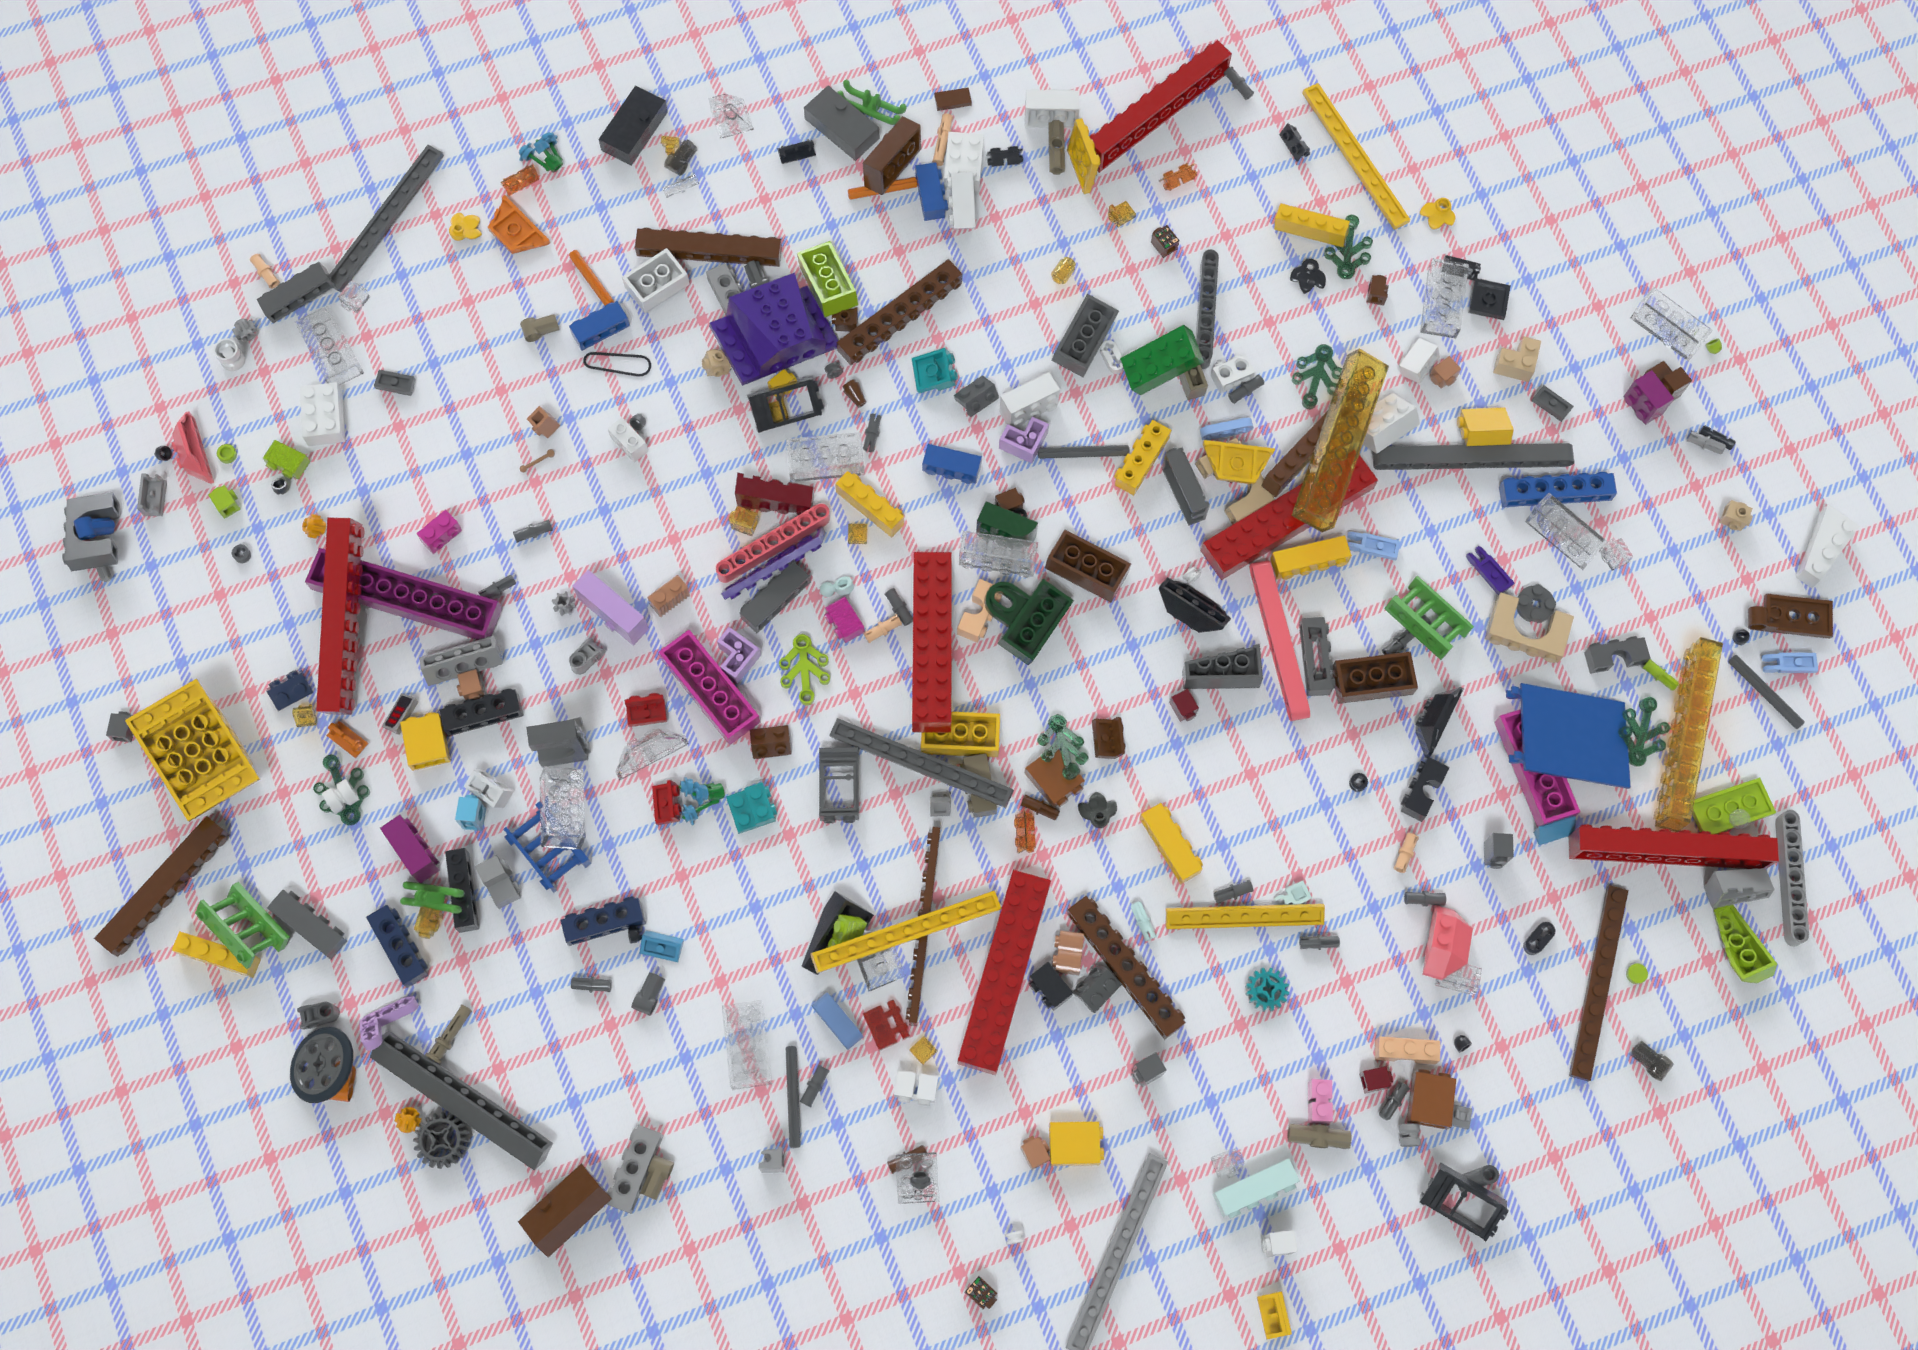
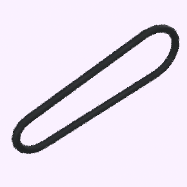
M590 352L583 358V363L587 368L637 377L647 375L651 369L650 360L643 355ZM590 355L637 357L647 360L649 367L646 372L636 374L589 366L586 363V358Z

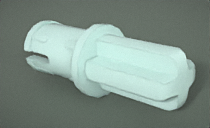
M1136 902L1132 904L1131 909L1137 921L1136 926L1139 925L1145 942L1150 940L1147 932L1150 933L1152 939L1157 937L1150 923L1151 918H1148L1142 903Z

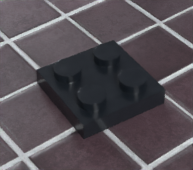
M1475 278L1468 313L1504 320L1511 285Z

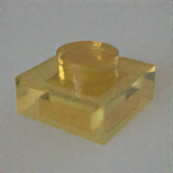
M848 524V544H867V524Z

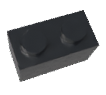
M1049 962L1029 976L1030 988L1035 993L1039 992L1043 997L1041 1001L1047 1009L1051 1007L1055 1011L1073 996L1071 989Z

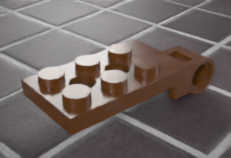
M1765 594L1764 607L1753 606L1748 608V629L1830 639L1833 637V601ZM1789 612H1795L1798 619H1792ZM1808 614H1814L1817 621H1811Z

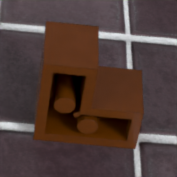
M1665 361L1660 362L1645 372L1646 374L1652 370L1673 396L1674 400L1681 397L1692 382V379L1682 367L1672 371Z

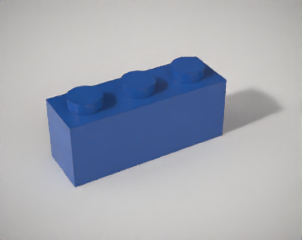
M936 162L915 165V176L924 221L945 218V211H948L947 200L943 199L945 188L944 184H940V180H942L941 169H937Z
M616 301L607 304L598 311L591 312L581 320L574 321L569 325V328L581 351L626 329L630 324L622 307Z
M928 444L922 463V471L929 475H941L950 480L958 479L966 484H976L982 464V456Z

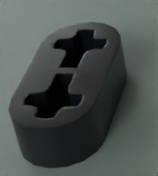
M1542 922L1523 943L1524 951L1529 955H1537L1555 935L1554 925L1550 922ZM1547 927L1549 929L1548 934L1541 937L1543 929ZM1537 939L1539 942L1536 944V948L1530 949V943Z

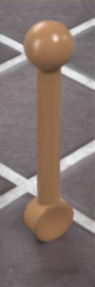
M550 449L542 457L527 465L520 466V471L524 473L528 468L548 457H554V451Z

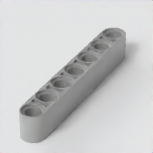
M1787 810L1776 818L1775 825L1776 838L1778 839V865L1784 939L1788 945L1795 947L1808 940L1809 924L1800 816L1794 810ZM1785 817L1790 820V824L1785 821ZM1786 836L1791 838L1792 843L1787 841ZM1788 855L1793 858V862L1788 859ZM1789 874L1794 876L1795 882L1790 879ZM1791 893L1796 896V901L1791 898ZM1792 912L1798 916V920L1793 918ZM1794 932L1799 935V940L1794 937Z

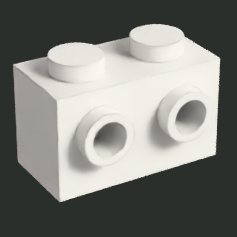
M1419 338L1416 343L1412 344L1409 353L1399 363L1401 375L1420 384L1440 357L1438 346Z

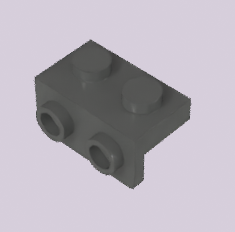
M982 375L954 394V398L966 409L968 416L972 417L999 399L995 384Z
M1098 965L1091 969L1084 981L1077 984L1073 994L1080 998L1091 1012L1096 1013L1122 984L1108 968Z

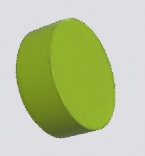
M223 444L217 449V457L222 463L229 464L237 458V451L230 444Z
M1636 963L1628 967L1626 977L1633 984H1641L1646 981L1648 971L1645 966Z

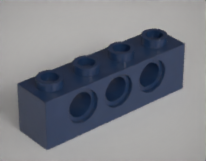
M631 896L617 904L610 902L604 904L603 908L596 909L593 907L584 910V913L578 915L576 913L566 915L560 921L567 945L572 946L624 931L631 927L645 925L646 921L639 898ZM626 910L627 915L625 918L620 919L617 917L620 911ZM607 916L608 920L604 924H599V918ZM583 921H587L588 927L584 930H580L579 924Z
M385 905L366 916L399 979L406 988L429 976L426 971L428 966L423 958L419 959L417 955L419 949L414 941H409L407 936L410 933L405 925L401 926L398 919L401 917L395 908L392 909ZM394 924V929L386 933V927ZM403 941L402 948L395 950L396 943ZM407 958H412V964L410 966L405 967V960Z

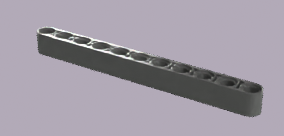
M1570 443L1484 446H1387L1379 453L1372 451L1373 466L1376 470L1568 467L1575 463L1573 445Z

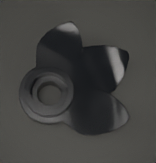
M1306 259L1301 266L1294 268L1290 275V281H1299L1303 294L1311 291L1314 286L1324 289L1326 285L1325 274L1319 270V264L1314 259ZM1307 265H1312L1313 270H1309Z

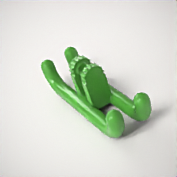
M849 80L843 81L845 90L849 94L862 99L863 105L847 99L843 91L837 92L861 113L890 125H895L900 120V116L895 115L894 118L879 113L877 111L880 107L896 114H903L907 109L906 104H901L900 107L881 100L879 94L871 96L870 90L866 89L865 92L859 91L850 85Z
M409 881L403 883L404 889L417 891L414 898H401L400 903L402 905L459 914L462 911L461 906L444 903L445 895L463 897L465 892L461 889Z

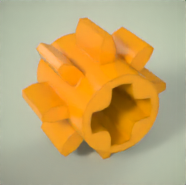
M312 514L311 517L304 519L302 530L305 534H308L307 537L317 539V536L325 533L326 522L321 519V516Z
M412 1107L401 1109L400 1113H396L395 1116L396 1128L403 1133L415 1131L416 1127H420L419 1123H421L422 1119L419 1117L420 1113Z

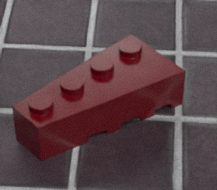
M737 472L735 498L737 507L745 511L757 509L761 512L777 511L781 514H788L790 512L800 515L813 507L814 488L813 486L791 482L784 485L783 482L775 479L767 482L761 480V477L754 475L752 479L746 478L743 473Z

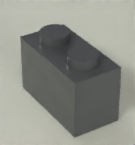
M1493 833L1484 842V865H1489L1493 869H1500L1514 857L1513 834Z
M1157 1052L1136 1063L1132 1068L1133 1073L1131 1076L1137 1085L1140 1084L1141 1087H1144L1163 1076L1167 1069Z

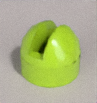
M1717 338L1708 342L1706 348L1710 353L1717 354L1722 350V343Z

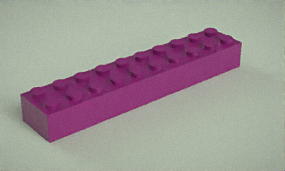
M322 548L318 549L305 580V583L311 590L323 593L325 549ZM360 561L363 570L359 579L361 594L358 597V603L360 605L476 640L492 636L502 611L498 601L366 561ZM438 593V595H433L431 599L429 598L431 594Z

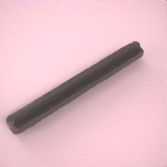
M1128 445L1043 447L1038 450V458L1126 456L1130 450Z
M1734 655L1728 661L1795 729L1800 728L1805 723L1738 655Z
M787 1046L785 1050L790 1148H800L796 1046Z

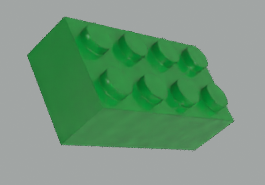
M1185 325L1120 358L1131 390L1139 395H1143L1204 363L1193 331Z

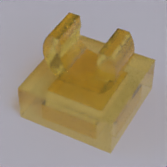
M661 136V144L663 147H666L665 153H667V156H674L675 148L681 149L682 142L680 138Z
M312 704L306 707L299 705L297 708H293L292 714L297 727L317 725V718Z

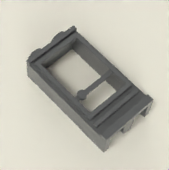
M1183 447L1179 449L1172 448L1165 453L1162 470L1188 526L1206 519L1210 504L1208 501L1205 502L1206 497L1205 495L1203 496L1201 486L1185 452H1183Z
M858 747L819 748V818L824 823L830 824L843 820L844 823H854L855 820H859ZM853 766V776L850 774L846 776H824V767ZM846 779L849 781L853 779L854 808H824V780Z

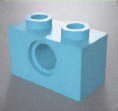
M465 795V797H459L455 820L464 830L482 831L486 808L477 796Z

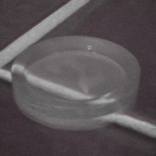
M1737 809L1730 814L1729 820L1733 827L1743 829L1749 825L1750 816L1745 810Z

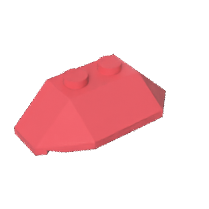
M189 411L185 412L177 422L172 433L174 441L171 443L174 451L179 456L176 458L180 469L183 468L187 474L212 484L214 480L195 418Z
M1434 905L1422 975L1443 980L1467 965L1473 928L1455 910Z

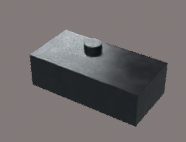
M635 85L598 139L601 151L632 166L668 113L666 100Z

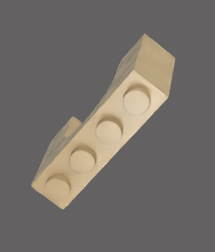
M1234 438L1231 441L1227 442L1234 444H1242V442L1238 441L1237 438ZM1207 455L1197 460L1195 465L1204 479L1214 474ZM1260 474L1254 485L1247 484L1248 489L1244 498L1224 510L1232 525L1274 500V496L1261 486L1264 481L1262 474Z
M1500 593L1495 601L1485 639L1495 645L1507 646L1513 651L1520 650L1526 652L1531 657L1538 656L1544 658L1547 662L1558 663L1563 658L1574 616L1556 610L1550 618L1546 635L1539 639H1530L1521 635L1514 625V615L1519 598Z

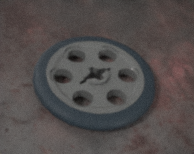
M323 1027L308 1034L301 1041L293 1055L290 1066L291 1086L301 1100L308 1103H320L329 1100L343 1088L349 1078L353 1065V1048L347 1035L338 1028ZM334 1041V1047L329 1051V1044ZM316 1044H318V1049H317V1051L313 1054V1053H312L313 1047H314ZM340 1057V1064L335 1067V1061ZM308 1063L307 1070L303 1072L304 1064ZM330 1076V1083L325 1086V1080ZM314 1079V1085L309 1089V1083Z

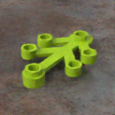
M800 634L793 639L792 650L784 658L780 659L779 667L782 670H788L791 666L790 662L798 654L800 660L786 676L781 678L780 682L783 688H790L792 680L801 671L802 691L799 693V700L801 704L808 706L815 700L814 693L810 690L808 670L819 678V682L822 685L829 684L830 675L807 659V653L816 658L818 665L821 667L827 666L829 659L827 655L821 654L811 646L812 641L809 636ZM805 642L806 645L801 647L799 646V643ZM825 658L826 662L821 663L819 660ZM784 661L788 662V665L785 667L781 665ZM823 676L828 677L826 681L821 680ZM786 679L790 681L787 685L783 684V681ZM809 696L811 699L809 701H805L804 697Z

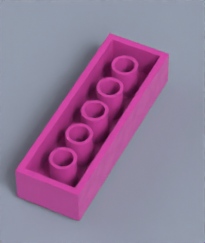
M687 630L658 652L662 662L729 745L761 723L757 712L690 630Z
M1521 709L1500 715L1494 723L1507 755H1514V751L1523 753ZM1522 763L1511 764L1537 828L1561 819L1577 816L1580 813L1567 778L1524 771Z

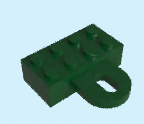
M1045 579L1039 582L1031 595H1028L1010 582H998L989 588L984 598L987 612L1008 627L997 644L1027 665L1033 662L1074 602L1072 598ZM996 593L1002 594L1011 601L1012 606L1010 608L1004 607L995 600L994 595Z

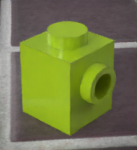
M225 485L215 488L208 494L224 519L241 510L235 501L238 499L233 489L228 490Z

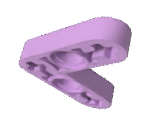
M414 996L402 998L364 1016L360 1020L361 1042L367 1051L374 1050L382 1044V1026L404 1017L418 1008L419 1005Z

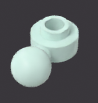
M841 577L834 584L830 582L823 583L820 586V593L824 597H830L834 592H837L839 595H848L853 591L854 583L850 577Z

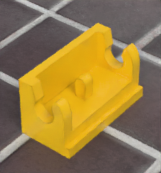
M1282 1291L1258 1296L1257 1301L1266 1340L1291 1335L1292 1332Z

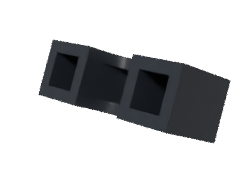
M1430 757L1425 762L1421 761L1416 770L1419 772L1417 778L1413 777L1408 788L1411 791L1409 795H1404L1400 803L1403 805L1401 812L1422 822L1434 800L1425 796L1423 786L1430 785L1438 789L1443 783L1450 767Z

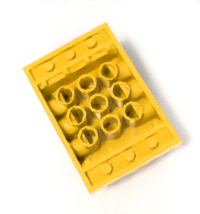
M198 679L189 682L125 720L189 822L260 780L252 767L253 763L244 746L220 709L207 695Z

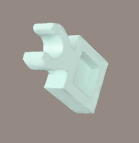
M1302 880L1285 889L1288 895H1278L1275 897V901L1283 899L1284 905H1289L1291 902L1293 905H1297L1312 897Z

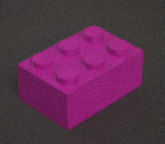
M398 815L380 827V830L405 867L419 883H423L440 871L437 866L440 862L428 849L429 846L419 835L417 828L408 817L404 819L401 815Z

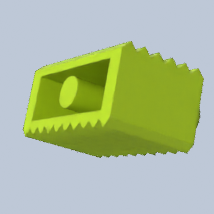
M276 440L272 442L263 456L266 467L273 471H276V469L282 471L281 473L289 479H292V477L300 479V476H302V473L310 464V460L305 454Z
M838 915V919L834 924L833 937L829 941L828 947L863 936L867 923L860 917Z

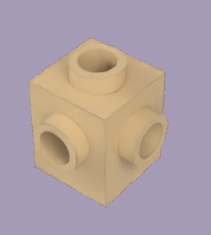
M711 349L706 352L702 359V367L706 370L707 376L719 377L729 374L731 365L722 349Z
M1731 500L1724 508L1720 523L1732 530L1741 531L1745 526L1750 525L1753 518L1751 515L1753 508L1745 503Z

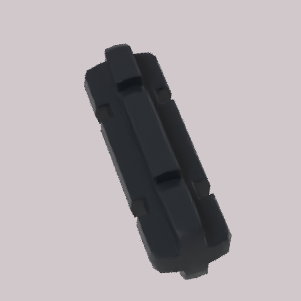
M1706 425L1699 432L1703 436H1710V439L1725 444L1728 450L1735 446V440L1727 439V436L1714 429L1712 431Z

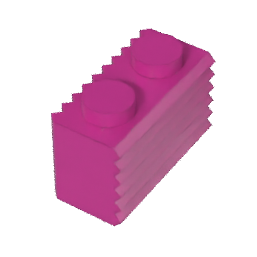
M846 597L825 607L826 614L824 616L829 624L833 623L835 626L834 632L839 640L843 639L847 643L865 632L864 625Z

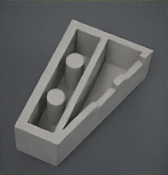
M1766 868L1714 871L1704 887L1712 909L1769 898L1775 890Z

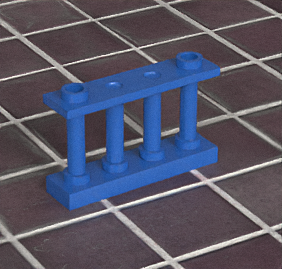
M541 800L535 804L538 811L534 817L513 833L507 827L503 830L507 834L504 837L511 846L515 844L540 875L542 880L539 882L546 891L550 888L554 893L557 890L552 884L576 865L582 864L587 868L592 863ZM541 820H547L550 824L548 826L549 829L523 848L517 839ZM558 834L562 839L560 844L535 863L528 854L551 836ZM570 849L574 854L571 856L572 859L549 877H546L540 869L564 850Z

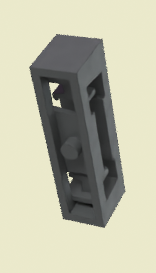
M1325 617L1302 618L1299 623L1307 696L1330 695L1332 690L1335 689V678L1331 677L1333 661L1329 659V653L1331 652V643L1327 641L1329 625L1325 623ZM1318 638L1317 650L1320 672H1315L1313 676L1315 662L1312 642H1316Z

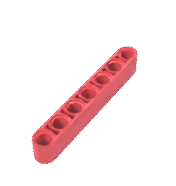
M825 504L813 506L721 560L716 565L718 579L723 583L730 582L802 540L805 536L814 533L819 527H824L830 521L828 506ZM819 513L826 514L824 517L817 516V514ZM803 522L810 523V525L806 527L801 526ZM788 531H792L794 533L791 536L785 535V533ZM771 541L778 542L776 545H769ZM756 550L762 551L759 555L753 554ZM745 560V563L740 565L737 564V561ZM723 569L729 570L727 574L720 573Z

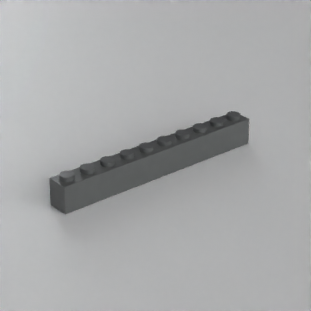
M387 1031L382 1035L383 1042L379 1047L372 1050L371 1059L534 1171L546 1160L553 1142L392 1032Z

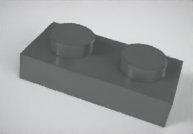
M379 370L374 387L378 390L411 396L416 379L414 376Z
M1545 385L1542 386L1532 399V402L1561 422L1574 407Z

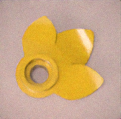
M1439 198L1435 203H1426L1420 210V215L1429 217L1428 224L1431 229H1439L1444 223L1452 226L1456 219L1454 212L1451 210V202L1447 198Z
M461 212L454 214L450 220V236L457 241L464 238L476 239L480 237L482 233L476 229L480 218L475 215L464 217Z

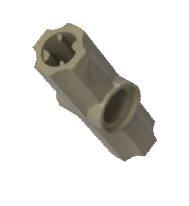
M1053 120L1048 123L1049 172L1054 175H1060L1065 172L1064 122Z
M1289 1124L1287 1138L1288 1142L1308 1144L1310 1147L1315 1148L1334 1147L1350 1149L1352 1135L1351 1131L1331 1129L1324 1125L1305 1126Z

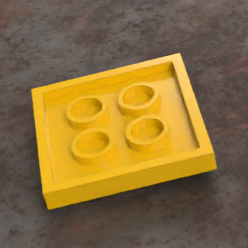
M1080 118L1075 119L1067 152L1083 194H1088L1094 185V179L1100 165V157L1095 153L1094 142L1090 140L1088 126Z

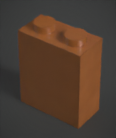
M1056 745L1025 768V775L1054 808L1056 806H1063L1068 801L1069 796L1072 794L1077 795L1084 789L1085 780Z
M1419 1069L1418 1072L1416 1071L1412 1074L1407 1123L1447 1130L1452 1127L1456 1078H1451V1075L1447 1073L1433 1075L1430 1074L1431 1071Z

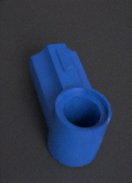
M81 517L73 521L80 540H88L95 536L111 535L114 533L115 523L110 517L98 519Z

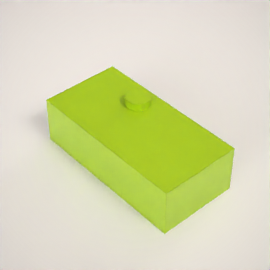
M831 241L797 252L799 267L824 317L858 306L856 290Z

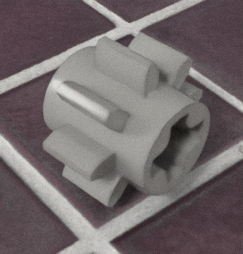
M239 319L235 322V328L232 331L238 340L242 339L244 342H247L255 337L254 332L257 329L252 320Z
M567 591L564 594L557 593L556 599H552L555 605L553 607L554 611H559L561 616L567 613L571 615L572 608H576V605L572 603L575 601L574 596L569 597Z

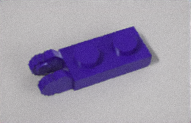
M1478 546L1475 548V552L1482 559L1481 562L1473 553L1466 555L1470 564L1475 567L1498 596L1515 584L1494 558L1488 555L1482 547Z

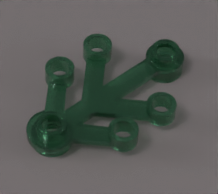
M1352 214L1348 215L1345 219L1350 221L1353 226L1349 225V232L1344 247L1335 246L1344 256L1343 261L1335 254L1336 251L1332 247L1326 248L1324 252V257L1332 260L1338 267L1337 274L1342 279H1351L1355 274L1356 268L1362 264H1369L1371 260V255L1363 252L1360 258L1351 263L1352 256L1363 249L1371 248L1373 243L1372 238L1367 236L1353 247L1354 230L1359 225V218Z
M1321 344L1316 348L1314 354L1297 359L1296 366L1299 369H1305L1308 364L1318 360L1317 366L1303 373L1296 372L1292 376V383L1295 385H1299L1302 381L1313 376L1309 393L1302 400V405L1306 409L1310 410L1316 407L1318 402L1316 392L1320 378L1327 387L1328 394L1335 395L1339 390L1338 384L1331 381L1324 369L1326 363L1332 371L1331 375L1334 379H1340L1343 375V369L1337 367L1332 359L1333 349L1329 345ZM1335 371L1340 372V375H1336ZM1330 387H1334L1336 390L1332 391Z
M1646 697L1639 702V707L1643 712L1640 727L1635 720L1636 711L1634 709L1624 710L1622 714L1629 726L1621 727L1618 734L1623 738L1629 749V763L1635 767L1644 765L1647 756L1666 749V743L1661 739L1654 741L1652 746L1644 749L1646 741L1670 731V725L1667 722L1659 723L1656 728L1648 731L1652 711L1657 708V701L1652 697ZM1632 732L1637 739L1636 745L1630 737L1632 735Z
M1056 714L1049 718V728L1037 738L1039 745L1046 746L1054 733H1056L1057 740L1050 748L1044 750L1041 758L1045 762H1051L1055 753L1060 748L1064 763L1062 774L1067 780L1075 779L1080 773V768L1071 761L1069 751L1076 756L1075 760L1079 765H1084L1089 757L1085 752L1079 750L1084 744L1083 738L1077 736L1066 727L1067 720L1064 716ZM1065 735H1066L1069 739H1071L1072 741L1069 742V741L1065 738Z
M327 755L323 759V766L331 772L336 786V784L343 781L338 769L340 767V760L335 755ZM335 761V766L330 767V763ZM360 768L352 769L349 783L353 788H355L359 780L363 779L364 772ZM357 771H360V775L358 777H354V774ZM321 782L316 783L313 787L317 795H322L324 791L329 789ZM361 785L357 788L359 801L352 805L346 804L345 809L336 814L341 817V821L345 825L352 826L359 822L361 813L358 809L363 799L370 795V789L366 785ZM323 786V790L318 792L317 788ZM362 789L367 790L365 794L360 793ZM325 800L320 802L319 807L323 812L333 813L330 807L323 809L324 804H326ZM353 813L354 817L348 819L349 814Z

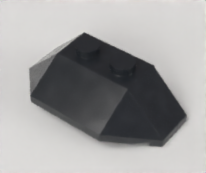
M1167 577L1158 588L1167 613L1198 633L1223 630L1231 620L1230 616L1226 614L1219 604L1188 584L1173 581Z
M1459 687L1435 694L1432 700L1428 698L1423 709L1426 712L1424 716H1419L1415 724L1418 726L1415 733L1425 758L1431 757L1464 688Z

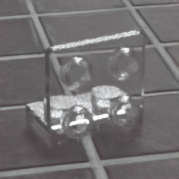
M937 1153L897 1154L898 1204L940 1202ZM916 1171H925L931 1178V1183L924 1189H916L910 1184V1178Z

